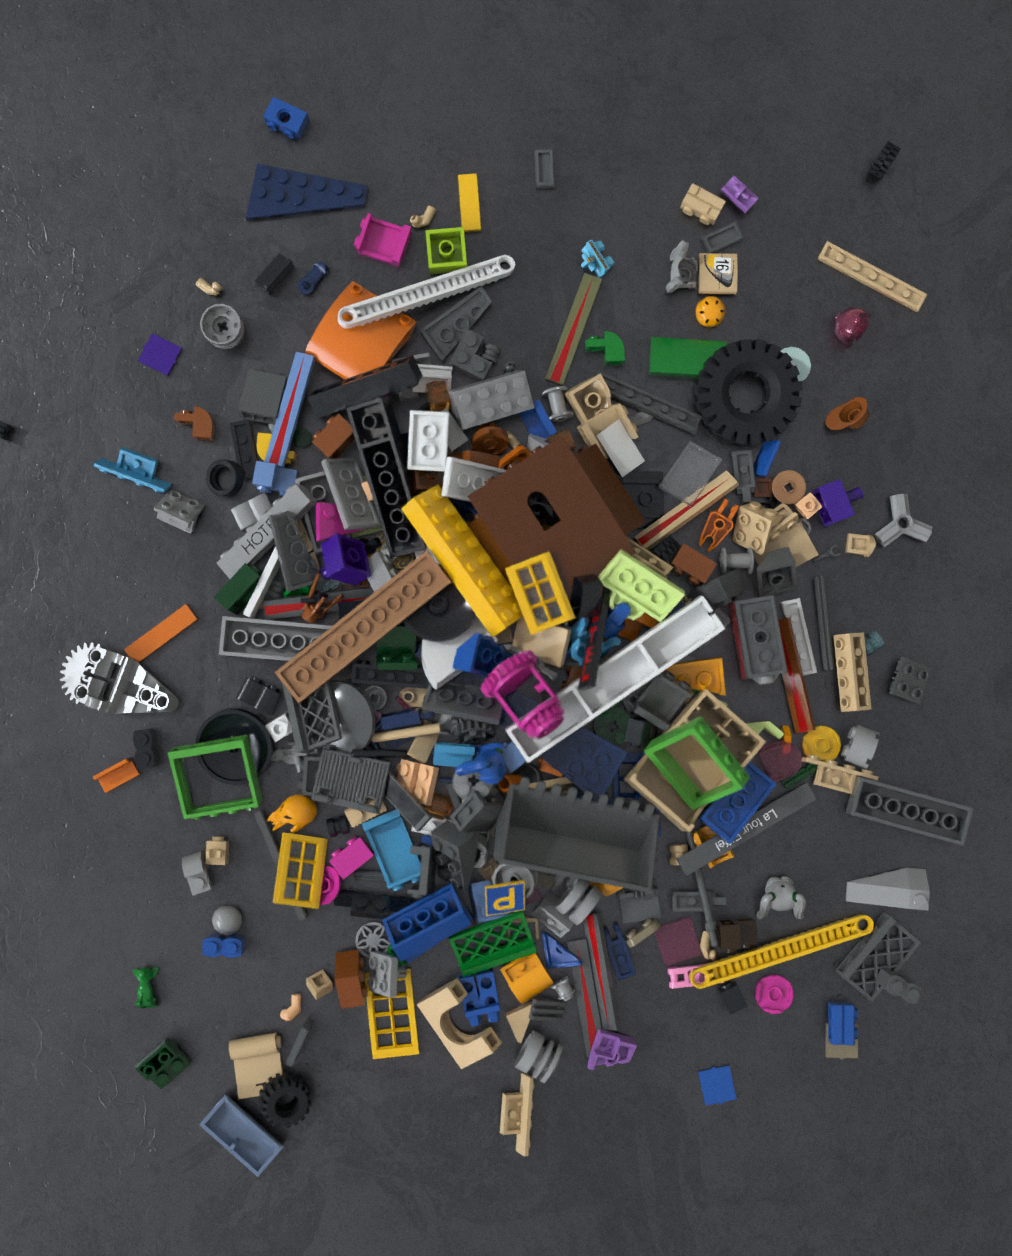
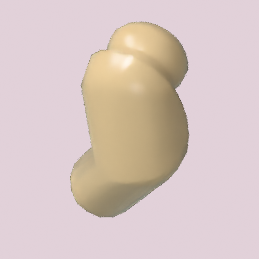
M428 206L424 215H413L410 218L412 226L415 228L428 226L436 209Z
M203 278L196 282V286L208 295L217 296L222 289L219 283L213 282L211 286Z

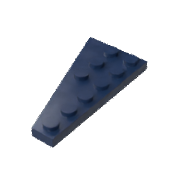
M257 164L246 220L262 217L271 218V216L306 214L320 210L330 211V209L364 207L369 187L367 185Z

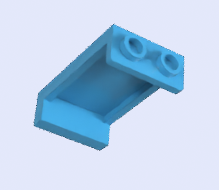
M395 809L363 823V829L367 834L388 889H393L395 892L404 888V884L409 881L412 884L420 881L421 863L417 854H410L413 843L400 812Z

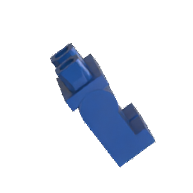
M493 968L476 973L479 992L474 974L464 978L463 975H457L458 980L468 993L462 1000L465 1017L469 1019L471 1026L481 1025L480 1015L483 1014L488 1015V1020L491 1023L499 1021L500 1003Z

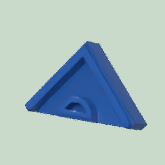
M547 932L541 933L547 969L581 966L583 964L578 957Z

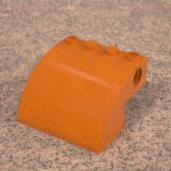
M352 281L324 315L304 354L315 356L316 362L341 378L347 379L391 363L393 357L410 339L417 321L401 312L400 314L395 313L393 316H387L385 319L374 320L370 324L366 323L364 326L359 325L348 329L341 327L337 320L341 308L377 296L363 288L360 284ZM350 314L342 316L343 320L347 322L353 319Z

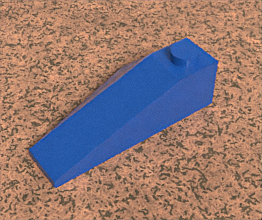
M475 633L457 648L452 668L488 676L500 663L513 655L505 651L502 645L497 644L493 637Z

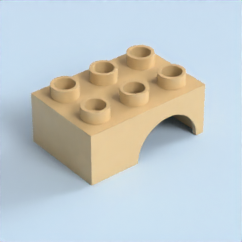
M707 689L697 692L672 721L668 730L661 734L663 735L701 716L743 768L766 743L763 738ZM693 734L665 747L702 793L730 781ZM646 754L642 756L623 779L650 804H654V807L681 831L690 832L694 828L697 817L706 806L703 805L691 810Z

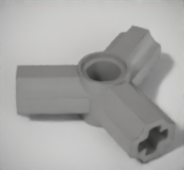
M908 494L890 496L893 520L874 534L878 543L886 547L903 533L922 542H927L933 527L910 516ZM900 519L906 522L905 528L900 527Z

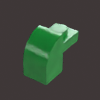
M604 331L603 339H600L599 336H592L586 339L585 351H604L605 366L624 365L625 349L618 335L613 332Z

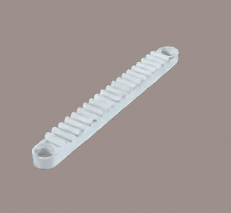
M502 255L345 306L338 313V323L346 329L359 325L364 326L366 323L370 324L374 320L378 321L380 318L385 319L387 316H393L395 313L406 312L408 309H414L416 306L421 307L423 304L427 305L429 302H435L438 299L442 300L450 295L461 294L465 290L476 289L478 286H483L486 283L490 284L492 281L497 282L499 279L512 274L515 268V261L508 255ZM506 262L510 265V268L505 270L501 268L500 263ZM350 314L353 319L347 322L343 320L342 316Z

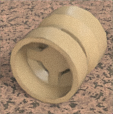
M688 844L669 845V851L671 852V857L669 858L670 865H679L676 858L688 851Z

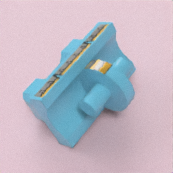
M590 240L581 250L583 253L582 258L584 259L581 266L583 269L589 267L591 272L594 271L597 277L601 278L614 265V261L610 256L603 258L601 255L605 250L602 241L593 242V240Z

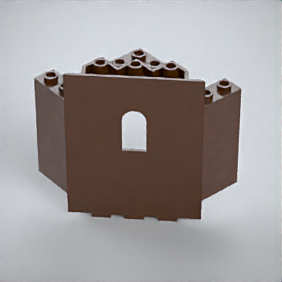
M560 436L545 447L538 446L532 450V455L520 463L518 461L513 462L507 466L509 470L498 477L492 476L484 481V486L468 495L478 514L473 516L474 521L470 519L465 523L510 586L511 583L505 568L550 552L569 601L571 599L574 577L595 574L598 577L621 549L629 555L636 553L626 535L646 521L597 444L590 447L585 445L572 453L564 438ZM535 491H539L546 496L561 520L546 531L543 530L527 503L528 496ZM542 562L532 565L537 581L547 577ZM528 567L518 571L523 586L533 583ZM549 581L539 585L545 600L555 596ZM536 587L525 590L528 598L532 596L536 603L541 602ZM557 600L548 603V609L552 606L555 608L559 607ZM543 606L539 607V609L543 613L545 611Z

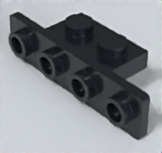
M339 891L334 899V905L351 907L350 916L385 919L390 916V911L398 912L411 905V898Z

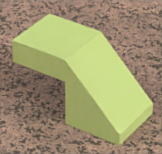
M770 721L745 723L758 735L763 729L775 739H780L784 735Z

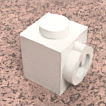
M288 711L265 725L275 742L292 733Z

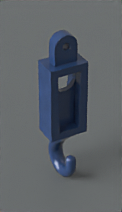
M421 708L386 713L376 723L375 732L381 727L385 730L419 724L424 718L435 716V712L421 711Z

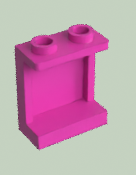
M367 213L366 218L363 217L361 221V234L356 236L354 242L357 253L401 267L412 235L411 226L404 224L401 227L374 218L371 213Z

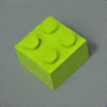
M464 227L425 230L430 274L450 273L467 267Z

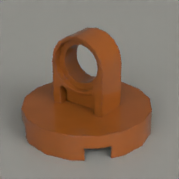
M492 421L480 424L478 431L471 438L473 451L500 455L508 448L509 438L507 432L497 427Z

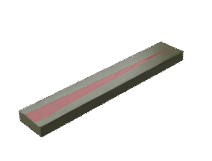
M584 273L545 380L563 386L602 282L601 278Z

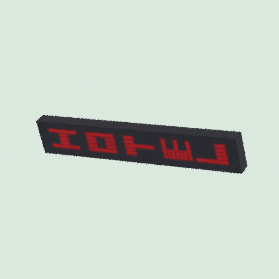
M604 585L599 614L597 617H590L578 685V689L582 691L596 686L611 590Z

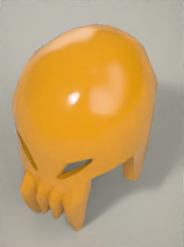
M301 794L292 795L270 815L267 821L271 820L273 822L272 825H275L272 831L287 823L295 825L290 830L293 834L314 820L317 815V805L308 796Z

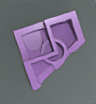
M598 1029L587 1067L590 1070H594V1066L605 1064L606 1067H609L616 1063H628L636 1050L637 1044L633 1037Z

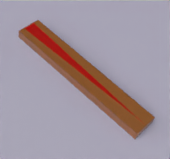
M790 617L779 619L778 623L787 673H782L795 734L816 730L791 620Z

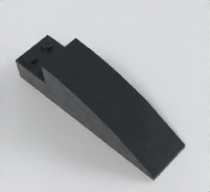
M380 397L346 408L390 558L427 549L426 543L401 509L412 498L421 494V491H414L412 470H407L409 434H400L390 397Z

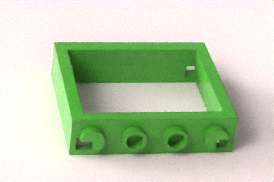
M701 716L651 740L644 750L645 754L691 810L743 789L750 778L734 755ZM693 734L730 779V782L702 793L665 747Z
M248 735L173 747L168 752L184 819L191 818L197 820L206 815L216 817L223 812L233 814L241 809L251 811L254 808H258L262 803V794ZM241 748L252 797L193 807L182 758Z

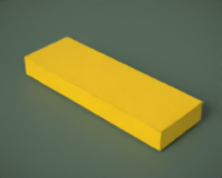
M477 173L458 175L461 222L464 232L481 231Z

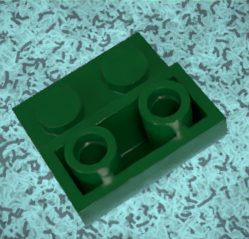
M166 1038L135 1065V1070L147 1081L151 1080L160 1089H163L191 1065V1060L178 1049V1044L175 1041Z

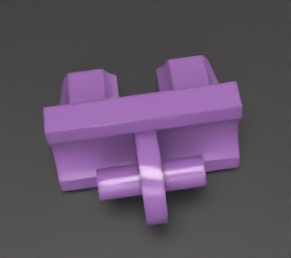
M734 175L720 190L744 213L759 199L748 189L746 184H743Z

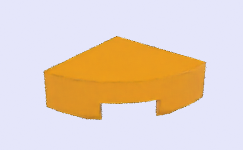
M782 726L781 731L784 735L781 737L782 752H789L792 740L790 727Z

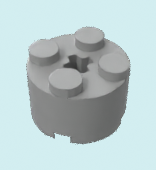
M858 724L856 727H851L847 738L850 739L849 744L844 745L840 756L844 757V761L867 769L869 764H866V761L873 758L879 741L875 737L880 736V732Z
M455 772L452 779L453 789L463 800L473 791H479L484 798L491 791L493 784H487L479 780L478 778L481 776L479 772L460 777ZM472 776L477 780L474 786H472L471 782H468V779H471Z

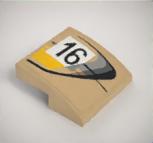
M699 253V294H737V254Z

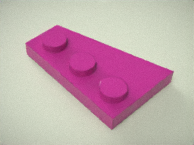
M323 502L316 504V542L328 539L336 533L345 535L368 530H345L336 504Z

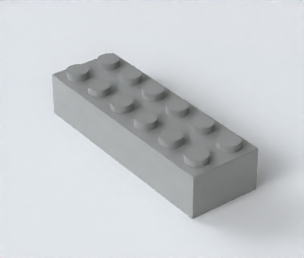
M222 616L219 655L290 661L332 626Z

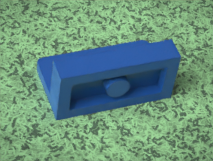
M539 399L533 402V409L519 413L529 434L547 440L557 435V431Z

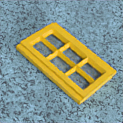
M550 552L505 568L530 635L575 618Z
M282 833L273 903L319 909L328 839Z

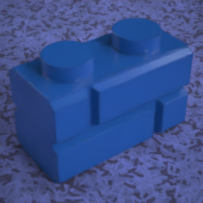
M828 1002V1042L832 1045H855V1039H858V1028L855 1027V1020H858V1008H855L852 1002Z

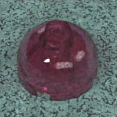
M850 307L843 312H839L834 319V322H836L834 326L835 335L843 344L848 347L853 346L851 342L854 339L858 341L865 333L870 323L867 321V318H871V314L859 307Z

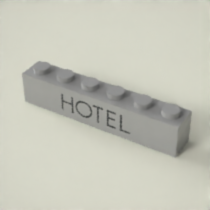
M293 484L286 489V494L282 498L275 500L272 504L273 507L269 511L262 513L259 517L260 520L256 524L249 526L246 530L247 533L235 540L234 546L230 550L222 553L221 559L217 562L218 566L231 579L245 563L249 566L255 565L275 545L268 515L287 510L290 511L295 523H297L317 503L315 498L303 485Z

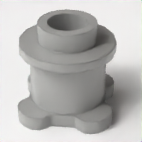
M568 975L554 982L555 984L551 986L552 990L555 989L559 995V1000L567 1001L574 996L575 988H572L568 982Z

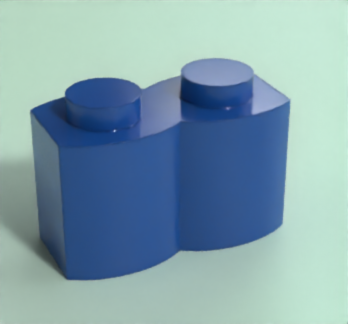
M221 934L209 935L203 940L202 954L207 957H217L220 955L229 958L239 957L245 952L246 938L241 935H230L228 937Z

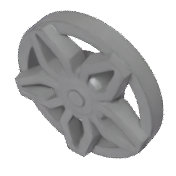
M372 921L365 923L358 930L355 942L357 949H359L363 956L370 958V954L362 950L368 947L369 953L372 951V948L379 951L378 946L386 948L383 953L388 952V946L391 943L386 938H381L384 931H386L384 924ZM377 925L378 927L373 932L368 926ZM382 927L381 934H379L377 931ZM364 928L370 932L368 935L365 933ZM362 931L363 936L366 938L359 941V935ZM381 941H384L388 945H382L380 943ZM363 942H366L367 944L365 946H360V944Z

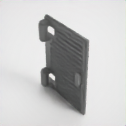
M323 748L311 800L379 814L391 763L367 757H352L348 753ZM321 788L329 789V795L320 794ZM366 798L375 799L374 805L365 804Z

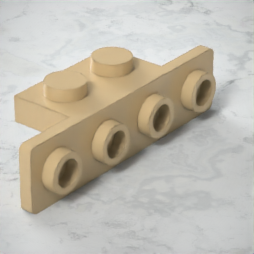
M808 755V758L801 757L803 762L818 765L814 785L852 794L856 776L876 781L879 779V777L873 775V771L862 769L861 772L855 771L856 767L844 764V767L837 766L838 762L827 759L825 763L819 761L820 757Z
M521 1073L520 1092L502 1093L500 1133L503 1135L517 1134L516 1151L523 1156H528L531 1145L529 1137L532 1127L531 1110L533 1109L532 1093L534 1090V1080L532 1076Z

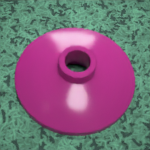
M324 866L320 905L331 903L337 897L340 890V876L330 866Z

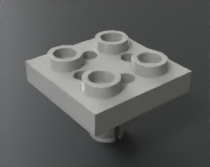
M370 951L369 991L389 998L397 997V978L406 977V974L401 973L407 972L405 966H398V957L380 951Z

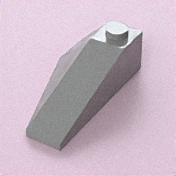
M904 867L891 872L847 881L845 901L928 910L930 890L926 869Z

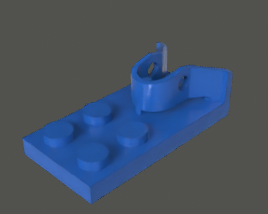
M750 761L744 767L750 778L743 789L713 801L699 818L728 844L733 842L777 785Z

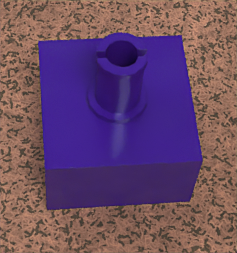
M840 479L818 487L811 492L822 505L818 512L825 528L855 515L850 503L864 497L860 487L845 492Z
M336 533L321 543L325 567L320 569V574L324 579L330 578L356 586L371 576L364 542Z

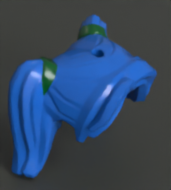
M497 742L476 747L475 753L478 756L473 761L462 763L456 767L455 772L459 777L479 772L481 776L478 779L487 784L500 782L503 776L507 774L502 756L504 745Z

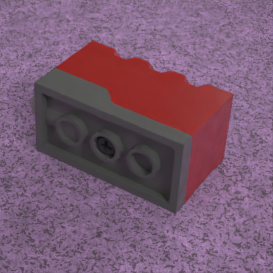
M774 595L740 600L728 604L741 680L753 679L760 685L774 683L779 674L787 673Z

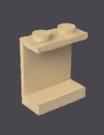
M620 403L613 404L577 426L586 445L590 447L597 444L604 457H606L607 452L596 435L618 419H620L631 439L638 438L636 425L630 422L627 417L629 413L626 407Z

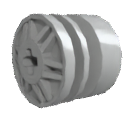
M214 304L208 307L202 314L200 320L201 331L204 337L215 347L231 349L243 340L245 334L244 323L232 307L225 304ZM221 326H223V327L227 326L228 330H227V331H225V330L222 331V330L220 329V327H221Z
M532 1030L517 1056L514 1068L526 1074L533 1067L532 1077L535 1079L540 1074L539 1081L545 1083L554 1073L560 1061L563 1046L558 1043L553 1048V1040H550L543 1046L545 1036Z

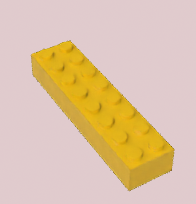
M438 484L412 498L401 509L489 634L494 637L522 618V611L512 587L448 497L441 496L442 489Z

